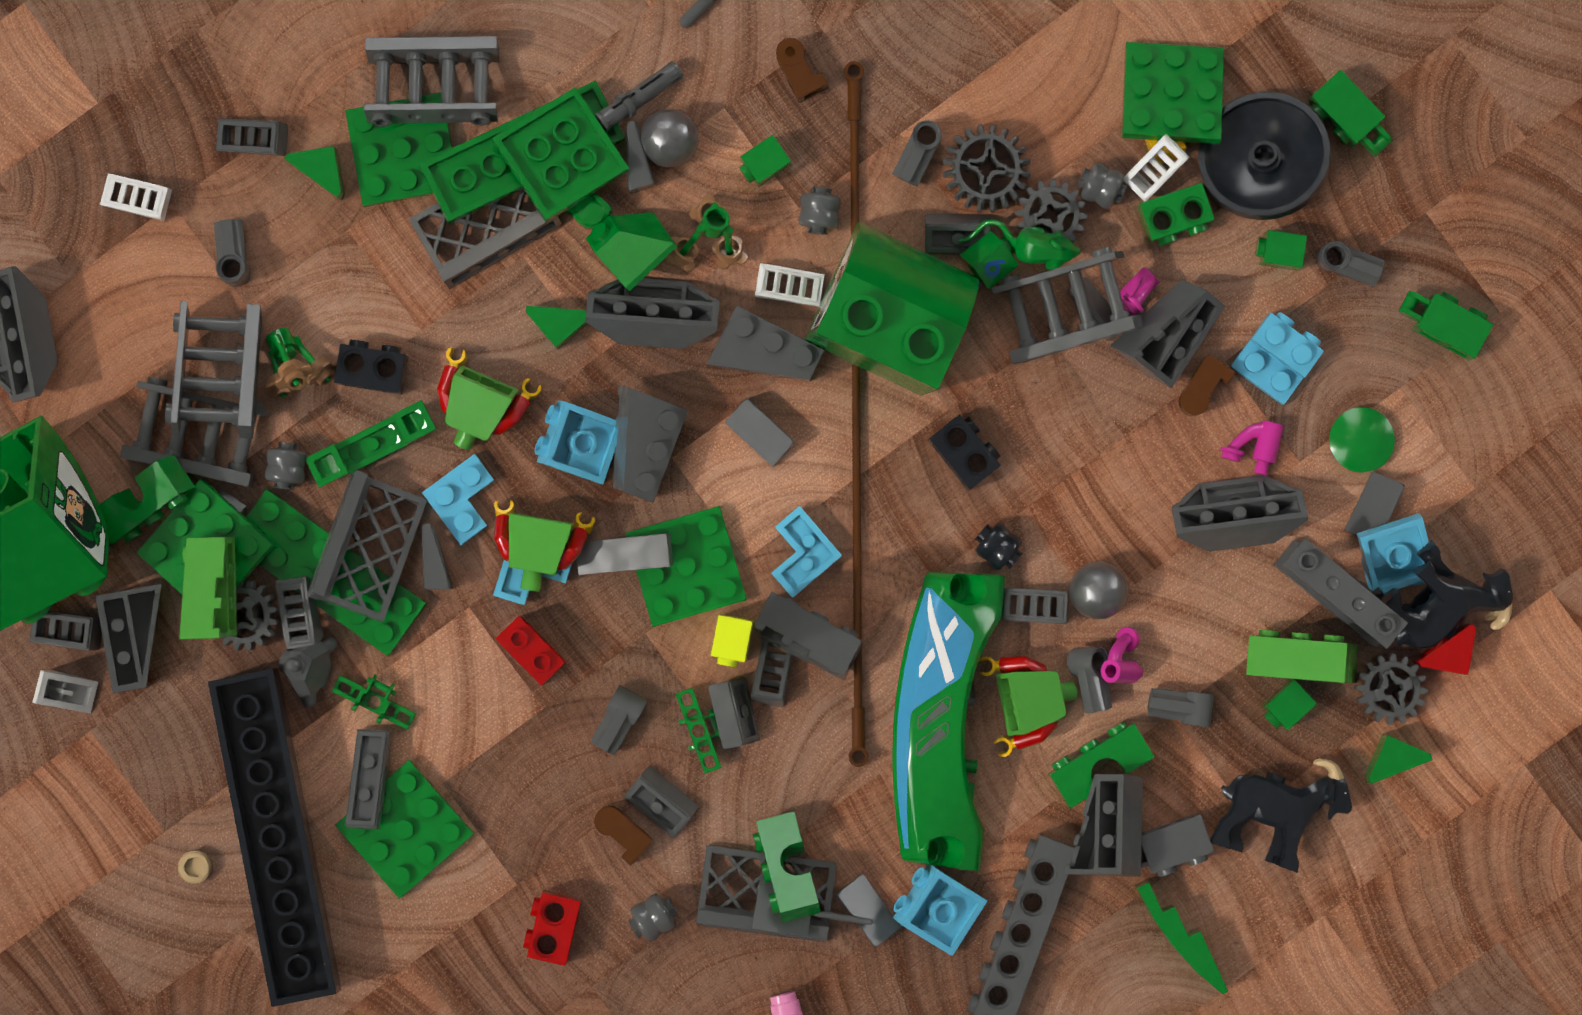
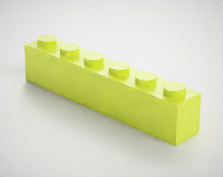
M723 614L718 615L711 656L718 657L716 664L737 668L739 662L746 661L754 620Z

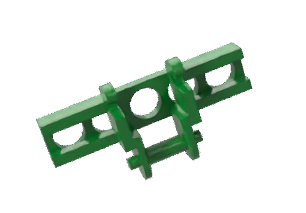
M374 674L372 679L368 677L366 682L369 685L366 688L339 675L332 692L354 702L352 711L356 712L360 705L380 715L376 721L378 724H381L385 718L407 730L409 729L416 713L389 700L390 695H395L396 693L393 690L395 687L394 683L389 687L377 681V675ZM341 682L351 686L349 693L346 694L339 690ZM374 686L385 692V697L371 691L372 687ZM355 690H360L357 698H354ZM372 696H377L381 702L380 706L376 709L371 708L368 704V700ZM390 706L395 708V712L391 716L386 714ZM400 711L410 716L407 723L397 719Z
M693 687L676 693L675 695L684 719L679 720L678 723L679 725L686 723L694 744L688 746V750L696 749L704 774L722 768L712 738L716 736L720 739L713 709L708 710L709 714L703 716ZM690 694L693 701L692 705L685 706L682 695ZM690 709H696L697 714L688 716L687 712ZM708 718H710L713 729L715 731V733L709 735L707 726L704 721ZM697 724L702 725L705 729L704 735L701 737L694 736L692 733L693 726ZM708 744L710 750L704 753L701 752L700 747ZM707 755H711L714 758L715 766L712 768H707L704 758Z

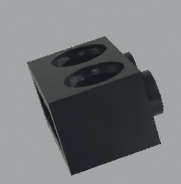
M352 339L349 340V345L340 344L334 383L402 395L408 356L401 354L400 347L382 345L381 350L368 348L369 342ZM354 355H361L364 360L363 368L359 372H350L347 366L348 360ZM386 360H393L396 364L395 374L389 378L382 377L380 374L381 364Z
M959 414L930 437L928 442L969 491L1001 466L997 461L1001 456L989 441L984 445L976 434L980 430L969 416L963 419ZM959 429L964 433L965 443L962 446L953 447L948 443L947 434L950 430ZM973 454L981 455L986 461L985 469L980 473H975L968 467V459Z

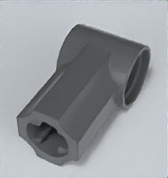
M925 120L919 122L913 128L912 135L892 175L918 187L941 141V130L936 123ZM923 128H930L936 134V140L930 145H924L917 139L918 132Z
M227 219L214 222L217 275L232 287L242 286L250 277L243 220ZM234 262L240 263L241 269L236 277L228 278L226 276L227 267Z
M1333 241L1322 245L1316 252L1315 257L1316 263L1321 270L1330 273L1334 272L1375 287L1380 279L1385 261L1350 248L1340 241ZM1330 248L1337 250L1340 255V261L1336 266L1331 265L1327 261L1326 253Z
M1075 647L1068 654L1067 666L1072 675L1078 676L1085 713L1106 711L1112 708L1108 683L1101 676V667L1108 660L1109 655L1107 649L1103 647Z
M619 685L605 709L607 711L590 742L615 756L624 742L629 729L639 719L648 700Z
M1151 688L1147 716L1179 720L1183 724L1211 727L1215 695L1192 691L1182 693L1167 689Z

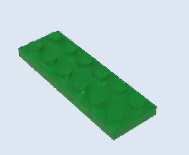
M596 80L577 89L594 115L609 106ZM547 104L419 163V167L448 224L523 189L492 142V138ZM618 123L606 132L614 146L625 141V136Z
M266 489L246 517L276 544L259 565L280 580L308 575L311 584L329 533L273 492ZM354 550L346 551L344 560L349 571L365 564L362 556ZM372 565L380 583L391 578L375 565ZM340 567L337 576L344 574L342 567ZM367 568L351 574L359 592L375 585ZM346 577L334 583L331 595L342 599L354 595ZM389 583L382 586L385 593ZM397 583L384 622L376 621L321 599L319 601L315 600L316 606L386 656H390L427 604L400 583ZM296 589V590H295V591H297L298 593L301 594V589ZM377 589L361 595L366 608L379 612L383 601ZM356 598L349 601L359 605Z

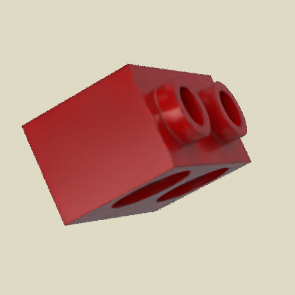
M518 616L495 638L541 686L567 663L522 616Z
M546 890L542 892L541 898L535 896L530 916L536 917L533 930L527 928L523 948L528 949L527 958L566 966L582 899ZM559 903L564 909V916L559 920L549 918L546 913L548 904ZM543 935H551L556 940V949L551 952L543 951L539 946V938Z

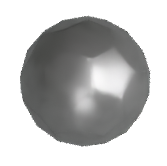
M674 109L659 110L652 114L644 123L640 136L641 145L648 159L663 167H676L687 162L696 151L698 144L697 127L692 119L681 111Z
M1104 561L1090 562L1082 566L1075 572L1070 582V598L1074 607L1083 616L1091 619H1107L1115 615L1123 608L1128 596V584L1123 573L1116 566Z

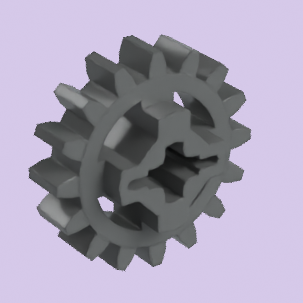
M1055 179L1050 181L1049 187H1045L1042 180L1038 181L1037 191L1028 187L1026 193L1029 199L1020 197L1018 201L1024 209L1015 212V216L1023 218V221L1017 225V228L1023 229L1033 226L1042 227L1048 230L1049 233L1061 231L1062 237H1066L1074 243L1076 237L1073 232L1082 233L1084 227L1078 224V222L1087 218V214L1079 213V209L1085 206V201L1076 202L1075 200L1079 191L1075 190L1069 193L1067 191V182L1061 188L1056 187ZM1052 194L1063 197L1067 202L1062 204L1054 200ZM1038 198L1040 208L1037 213L1029 216L1030 207ZM1048 207H1050L1052 212L1063 211L1056 217L1055 223H1052L1050 219H1040L1045 215ZM1073 214L1071 226L1064 232L1062 222L1065 217Z
M248 580L246 585L243 582L238 587L236 596L242 593L250 595L245 597L243 602L236 600L237 636L225 637L222 642L224 646L234 642V650H242L245 645L247 651L255 650L256 643L259 646L267 645L265 636L275 637L276 632L272 629V625L281 624V620L274 618V613L279 612L280 608L277 606L273 607L272 602L277 598L275 594L265 595L268 588L266 585H260L256 589V581ZM247 609L245 615L249 618V621H243L244 614L241 613V610ZM247 629L256 632V634L250 637L241 636Z
M1389 653L1388 661H1385L1382 655L1376 656V665L1366 662L1365 666L1368 672L1357 674L1363 680V683L1354 686L1355 690L1362 691V696L1358 697L1356 701L1357 703L1367 704L1363 710L1364 714L1368 715L1375 712L1374 721L1380 722L1383 716H1385V721L1388 725H1393L1394 717H1397L1400 723H1405L1406 713L1415 717L1418 714L1414 706L1425 705V702L1419 696L1420 694L1428 693V689L1420 687V682H1423L1426 677L1424 675L1416 676L1415 672L1418 670L1419 665L1413 664L1408 667V657L1403 656L1397 662L1395 654ZM1390 667L1402 670L1406 673L1407 677L1399 678L1395 676ZM1375 674H1377L1378 681L1375 687L1370 689L1371 681ZM1388 681L1398 686V689L1393 691L1394 697L1384 693V689L1388 688ZM1412 689L1411 697L1405 705L1404 698L1406 693ZM1381 700L1387 702L1391 711L1379 708L1374 702Z

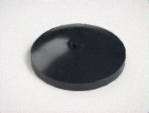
M1259 92L1237 98L1222 108L1220 144L1200 143L1198 161L1201 176L1208 192L1223 208L1244 218L1271 220L1285 217L1300 210L1319 193L1329 173L1331 149L1324 124L1308 105L1286 94Z

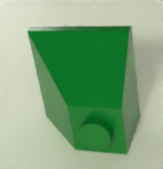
M653 212L608 216L602 223L597 224L586 237L594 253L629 291L678 247L662 222Z

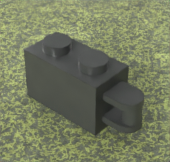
M1195 813L1142 832L1141 851L1144 860L1141 861V868L1147 867L1151 874L1158 873V876L1162 877L1176 872V865L1189 862V865L1193 866L1207 861V854L1213 853L1214 850L1201 814Z

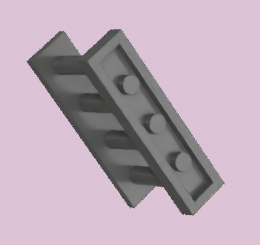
M497 36L365 38V51L369 64L377 65L376 104H364L367 124L387 127L392 123L471 122L474 125L483 126L488 125L490 122H498L496 103H487L488 64L499 62ZM472 62L475 64L474 103H455V65ZM393 63H407L409 65V104H389L390 66ZM426 63L442 64L441 103L422 104V65Z
M1111 247L1102 248L1092 252L1093 258L1023 279L1020 278V274L1001 279L1002 285L992 288L993 294L1008 293L1021 342H1018L1019 349L1009 351L1012 364L1027 362L1144 328L1141 315L1130 316L1129 311H1125L1112 261L1125 258L1123 251L1112 252ZM1098 265L1112 315L1109 316L1111 322L1099 325L1098 320H1094L1081 270ZM1065 275L1069 276L1082 323L1079 324L1080 331L1068 334L1067 329L1063 328L1051 284V279ZM1034 284L1039 286L1051 333L1048 334L1049 340L1039 343L1037 337L1033 338L1020 290Z
M181 301L180 313H174L173 331L178 332L172 403L166 404L165 412L166 423H171L173 435H180L181 421L232 423L233 426H238L240 438L253 439L262 328L260 305L247 304L246 316H240V319L190 317L188 302ZM189 330L239 332L240 335H245L244 346H238V349L187 347ZM186 360L237 362V365H242V376H236L235 379L185 377ZM184 390L235 392V396H240L239 406H233V409L182 407Z
M148 377L147 383L137 381L136 387L149 391L137 441L133 440L132 447L123 445L120 458L152 465L157 460L174 454L186 473L253 488L256 475L247 473L248 466H246L252 438H240L239 436L233 463L229 462L228 468L215 466L217 459H214L222 422H208L201 456L197 455L196 461L184 459L185 452H182L189 421H181L180 435H173L172 432L169 448H165L164 454L153 452V445L150 444L161 394L173 396V388L167 387L168 381ZM186 391L183 393L182 407L192 408L193 401L211 404L212 409H233V406H239L238 403ZM256 401L254 427L257 415L269 418L271 412L262 409L263 403Z
M1305 538L1300 543L1294 539L1273 564L1374 648L1381 644L1387 649L1408 624V622Z

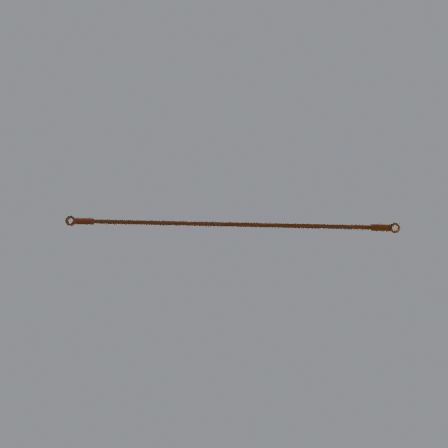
M857 61L849 62L844 69V76L847 79L848 121H850L851 235L859 222L858 121H861L860 80L863 77L864 69ZM855 66L859 68V76H849L848 69ZM852 364L853 631L859 634L857 639L862 641L860 367ZM862 647L854 661L852 749L848 756L850 763L856 767H861L868 761V753L865 750V707H862ZM857 750L865 754L864 760L860 763H856L852 759V754Z

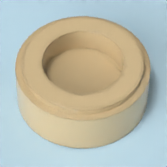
M192 850L187 852L179 860V875L184 881L191 884L203 882L212 872V861L203 851Z

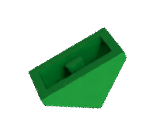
M334 146L293 152L286 155L284 159L339 200L344 198L345 193L339 154Z
M526 306L528 316L557 349L588 325L585 321L586 310Z
M1382 734L1364 778L1367 783L1373 784L1433 759L1430 753L1389 735Z

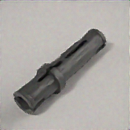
M670 61L666 66L626 94L620 93L617 95L612 104L594 116L604 131H609V129L626 117L632 118L636 115V110L683 79L681 69L675 62Z

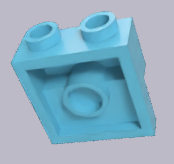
M1278 312L1276 316L1269 313L1230 368L1275 401L1284 405L1302 379L1307 376L1324 350L1318 347L1321 341L1307 331L1301 335L1292 328L1295 322L1285 314Z
M558 400L556 406L551 405L547 411L545 423L549 424L546 436H540L535 445L534 452L536 455H539L537 462L603 485L615 452V447L617 446L618 427L616 426V420Z
M1419 513L1356 533L1363 557L1361 562L1365 578L1371 592L1379 587L1384 595H1386L1392 588L1399 589L1409 585L1418 586L1425 583L1413 571L1417 566L1425 564L1417 555V552L1429 543L1423 517Z
M926 865L925 868L920 867L914 873L911 881L914 886L908 895H902L894 905V912L896 914L893 918L908 930L953 956L986 905L987 900L935 866Z

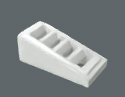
M1165 134L1126 174L1123 181L1145 202L1180 168L1189 156ZM1164 145L1178 158L1176 162L1161 149ZM1156 154L1170 167L1168 170L1154 157ZM1150 162L1162 176H1157L1146 164ZM1141 169L1155 182L1153 185L1139 173Z
M108 173L100 205L164 222L172 190L164 186ZM115 182L121 184L117 202L111 201ZM131 186L133 190L129 205L123 204L127 188ZM143 189L145 193L141 208L136 207L139 191ZM155 192L157 196L153 210H148L151 194Z
M760 263L755 297L819 307L825 274ZM769 273L775 274L772 291L766 290ZM782 275L788 276L785 293H779ZM795 277L801 278L798 296L792 295ZM807 279L814 280L811 298L805 297Z

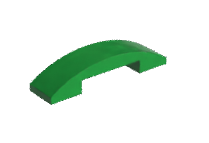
M423 400L392 414L393 416L337 444H332L305 458L318 487L326 486L352 474L355 470L369 466L437 430Z

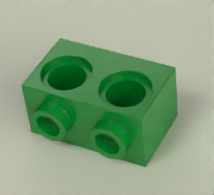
M1202 183L1142 202L1137 206L1149 244L1158 241L1159 246L1177 241L1176 235L1189 231L1190 236L1209 230L1207 224L1215 220ZM1194 203L1199 207L1200 216L1198 219H1189L1185 215V204ZM1157 213L1165 214L1170 222L1168 229H1157L1153 224V216Z

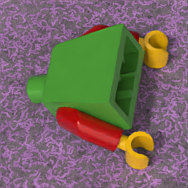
M450 347L446 351L449 365L444 366L437 387L441 410L446 414L445 423L458 429L453 443L462 449L470 450L476 437L487 441L492 434L501 435L518 424L530 405L529 399H534L539 395L541 385H539L535 393H529L525 389L530 378H527L521 386L522 394L517 395L519 389L465 367L464 365L467 362L465 350H463L462 357L459 360H452L454 348Z
M499 500L494 503L496 513L494 540L502 558L509 562V567L523 570L520 589L540 592L543 573L556 575L558 570H565L581 554L588 534L592 532L595 518L592 517L591 523L582 524L580 522L581 512L576 515L575 522L570 523L515 513L512 500H510V507L507 510L500 509Z
M986 656L979 659L980 662L988 660L992 663L991 671L987 673L979 672L981 675L989 677L994 675L996 671L1002 673L996 675L1008 736L1001 735L997 737L994 744L1005 741L1008 743L1009 749L999 752L998 755L1001 757L1008 756L1013 748L1017 747L1020 750L1044 742L1057 728V720L1066 716L1064 702L1073 701L1077 698V689L1072 681L1060 683L1057 671H1047L1043 663L1029 657H1001L999 661Z

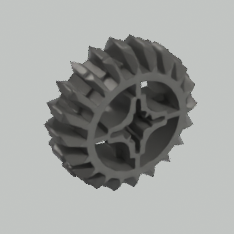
M983 124L977 126L978 135L974 136L970 128L965 129V136L968 140L965 141L961 136L957 135L954 141L959 146V149L954 146H948L946 150L950 155L954 156V159H943V165L952 167V170L943 172V178H954V181L947 184V190H953L958 187L959 191L955 194L954 199L958 201L963 195L968 197L964 205L967 209L970 208L973 200L977 201V212L983 211L984 203H989L991 213L995 212L996 201H999L1001 207L1006 209L1009 206L1006 196H1009L1013 201H1017L1019 196L1013 189L1025 191L1027 185L1021 182L1019 178L1028 179L1031 174L1026 170H1021V167L1030 165V159L1019 158V156L1027 151V148L1022 146L1015 149L1013 146L1017 144L1019 137L1014 136L1010 142L1005 139L1009 132L1007 128L1002 130L1000 136L995 135L997 129L995 124L990 126L989 134H985ZM979 143H986L984 153L980 158L961 159L962 155L970 147ZM995 145L1007 152L1013 167H1007L1006 164H1002L996 159ZM988 153H990L989 162L992 163L991 167L994 166L996 171L990 172L984 184V175L981 174L982 170H978V166L983 165ZM960 169L966 170V172L972 173L977 177L978 192L966 185L962 179ZM1004 176L1012 178L1009 185L1003 190L994 194H987L992 179L1004 178Z

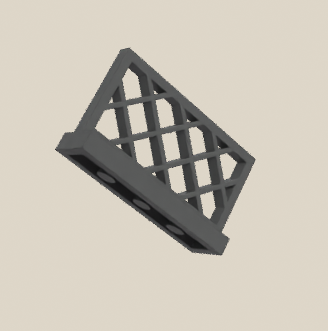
M522 189L518 191L520 195L516 209L499 205L500 200L486 206L492 208L487 225L471 221L473 213L467 215L465 220L459 219L454 223L464 225L459 241L443 238L447 220L443 214L439 213L441 209L438 203L411 217L409 221L436 266L442 280L451 289L562 225L559 217L556 216L545 222L538 210L533 213L521 210L525 195L527 194ZM497 210L514 214L510 226L505 229L493 227ZM519 215L524 216V218L518 221ZM430 217L442 219L437 236L424 233L420 223ZM469 226L486 230L483 241L476 246L465 243ZM491 232L496 233L495 235L490 237ZM429 240L435 241L434 248L431 246ZM441 243L457 246L455 257L442 265L437 256ZM463 248L469 249L462 253Z
M355 470L349 477L306 596L318 601L321 599L376 621L384 622L427 499L368 477V474ZM369 487L382 491L387 503L371 510L366 499ZM390 495L398 497V499L392 501ZM403 500L416 504L414 516L402 522L394 504ZM362 506H364L366 513L359 515ZM389 507L397 524L381 531L374 513ZM368 516L376 534L360 540L355 530V525L358 520ZM411 523L407 532L404 525ZM399 528L405 541L402 548L391 552L383 535ZM351 536H353L355 543L349 545ZM378 537L386 555L370 562L362 544ZM358 547L365 564L349 571L344 560L345 553L350 549ZM400 553L396 563L393 556ZM388 558L394 571L391 578L380 583L372 565ZM340 567H342L344 574L337 576ZM367 568L375 585L359 592L351 574ZM346 577L354 595L345 599L331 595L334 583ZM389 583L385 593L382 586ZM377 589L383 601L379 612L366 608L361 595ZM356 598L359 605L349 601Z
M706 846L696 919L697 926L826 943L829 928V919L827 918L822 920L810 919L808 938L752 930L755 909L752 911L743 910L736 899L750 888L757 896L758 890L754 885L764 876L762 873L751 882L740 866L749 859L759 860L761 864L766 863L765 854ZM712 854L727 856L734 866L718 877L711 868ZM733 857H740L744 859L737 863L733 859ZM789 857L785 864H791L799 875L809 873L814 868L829 869L828 881L816 891L819 902L823 905L824 911L830 912L837 863ZM797 865L808 866V868L802 872ZM737 869L748 885L732 896L722 880ZM711 873L715 881L708 886L709 874ZM717 884L720 885L730 898L719 907L705 905L707 892ZM826 889V896L824 901L823 898L819 895V893ZM733 902L737 909L725 907Z

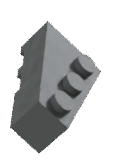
M1181 280L1141 317L1144 328L1123 333L1110 347L1147 377L1172 388L1225 306L1207 290Z
M736 306L707 366L810 382L825 350Z
M618 385L619 415L616 417L618 434L614 455L613 488L653 503L688 410L630 387Z
M162 584L95 596L113 694L147 688Z
M771 592L754 625L758 638L844 681L862 647V641L857 639L859 636L857 632L845 626H841L839 629L830 624V620L814 611L810 613L801 608L795 601L781 597Z
M1126 774L1094 775L1082 813L1085 815L1079 835H1075L1073 842L1076 845L1070 864H1066L1063 874L1141 877L1143 777Z

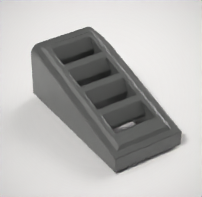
M218 118L216 151L286 156L288 124L276 121ZM231 126L235 127L234 145H230ZM244 127L248 128L247 146H243ZM258 129H261L260 147H256Z
M634 121L628 122L627 165L629 167L627 176L630 194L653 188L655 185L647 156L641 145L639 128Z
M423 524L425 590L453 589L436 530L433 524Z
M308 575L276 581L282 628L287 649L316 645L324 638L315 600L306 596L310 587ZM301 589V594L289 596V590ZM303 602V607L292 608V604ZM305 616V621L296 622L295 617ZM307 629V633L299 634V630Z
M1004 588L1002 618L1000 620L1066 624L1068 591ZM1011 595H1017L1016 614H1010ZM1024 595L1030 596L1029 615H1023ZM1038 596L1044 597L1043 616H1036ZM1051 597H1057L1056 617H1050Z
M48 611L40 620L31 624L29 642L88 651L99 650L102 636L100 619L94 616ZM46 618L50 619L48 637H44ZM59 620H62L61 637L57 638ZM76 622L74 640H70L72 624Z
M762 640L751 701L783 707L793 655L789 652H786V655L767 652L768 646L778 647ZM765 660L784 663V667L766 665ZM763 673L782 676L781 681L762 678ZM760 686L778 689L779 692L776 694L760 691Z

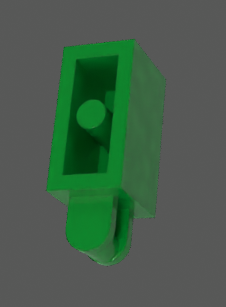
M1341 69L1307 100L1311 104L1310 108L1318 115L1321 121L1326 120L1334 128L1332 134L1342 145L1348 143L1352 148L1360 142L1371 155L1377 157L1393 142L1391 136L1379 124L1385 116ZM1371 130L1378 135L1373 142L1366 137Z
M1409 290L1398 310L1399 313L1416 322L1412 328L1414 332L1468 361L1477 357L1494 325L1487 321V314L1473 307L1467 310L1457 305L1459 300L1446 292H1441L1440 295L1435 293L1427 299ZM1417 303L1424 306L1420 315L1413 312Z

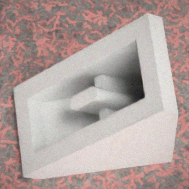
M41 670L32 703L91 714L98 681L54 670Z

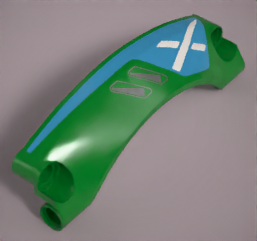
M931 571L923 579L922 589L912 617L903 653L893 722L892 768L894 804L900 854L905 862L944 866L961 870L980 871L984 828L974 807L968 784L965 762V721L976 667L989 637L1002 618L1005 576Z

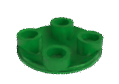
M1358 407L1344 412L1336 419L1329 430V444L1334 458L1340 465L1349 471L1364 473L1374 471L1388 461L1394 449L1395 436L1390 422L1383 414L1371 408Z

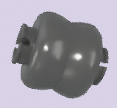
M1095 162L1091 170L1087 169V167L1084 168L1077 186L1083 188L1081 197L1084 200L1096 202L1099 206L1108 209L1114 201L1118 202V204L1120 203L1127 184L1122 183L1124 175L1121 171L1109 169L1104 164Z
M811 187V193H803L800 197L801 211L798 222L801 226L808 227L807 233L828 235L827 229H835L839 224L837 212L840 208L841 200L838 196L831 195L832 189Z
M278 442V448H270L267 451L268 465L265 470V479L274 482L273 488L294 490V484H302L305 481L304 467L307 454L304 451H297L299 444Z
M655 893L648 897L645 902L637 903L631 908L630 911L633 918L629 919L628 922L632 930H636L634 933L638 938L643 935L646 940L651 942L656 940L662 933L672 931L676 927L674 917L678 916V911L674 904L671 905L672 901L669 897L664 900L659 894Z

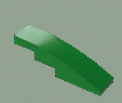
M1147 880L1135 884L1134 886L1147 911L1168 942L1200 976L1221 994L1227 993L1226 985L1201 931L1195 929L1187 933L1176 908L1172 904L1161 909Z

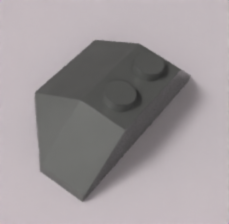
M16 266L0 270V386L9 394L12 402H19L41 396L58 363L46 297Z
M643 278L629 291L619 280H615L598 290L594 289L588 292L585 321L617 344L685 349L717 332L720 301L714 297L711 298L705 291L689 281Z
M1264 475L1197 484L1179 503L1172 506L1177 538L1208 552L1272 544L1308 521V513L1302 490L1296 487L1291 488L1280 481Z

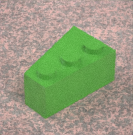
M235 537L187 538L182 552L185 567L179 639H215L237 636Z
M1259 630V636H1249L1246 675L1356 683L1358 644L1344 643V636L1324 635V641H1312V634L1292 632L1291 639L1279 638V631Z

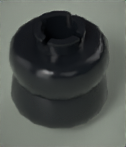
M1001 522L996 523L993 528L987 524L974 539L979 542L975 548L976 554L987 560L995 570H1000L1005 565L1010 569L1023 554L1018 550L1022 545L1021 538L1010 533L1005 524Z

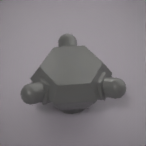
M327 637L316 645L287 649L280 658V671L284 673L297 696L302 698V703L305 707L310 708L316 704V692L326 684L332 667L330 654L338 645L337 640L333 637Z

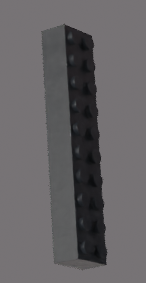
M268 669L208 681L271 1007L337 994L341 991L340 979L279 669Z

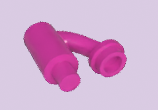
M1143 267L1120 290L1124 309L1129 311L1131 315L1141 314L1144 311L1141 304L1160 283L1147 268Z
M1262 421L1246 427L1231 441L1228 447L1221 446V458L1240 462L1241 456L1245 454L1240 449L1253 438H1257L1252 458L1257 460L1254 473L1267 476L1269 464H1275L1284 426Z
M1124 627L1118 631L1116 642L1110 649L1108 660L1101 667V676L1106 682L1132 684L1143 676V669L1138 663L1122 660L1124 652H1131L1140 644V636L1135 629Z

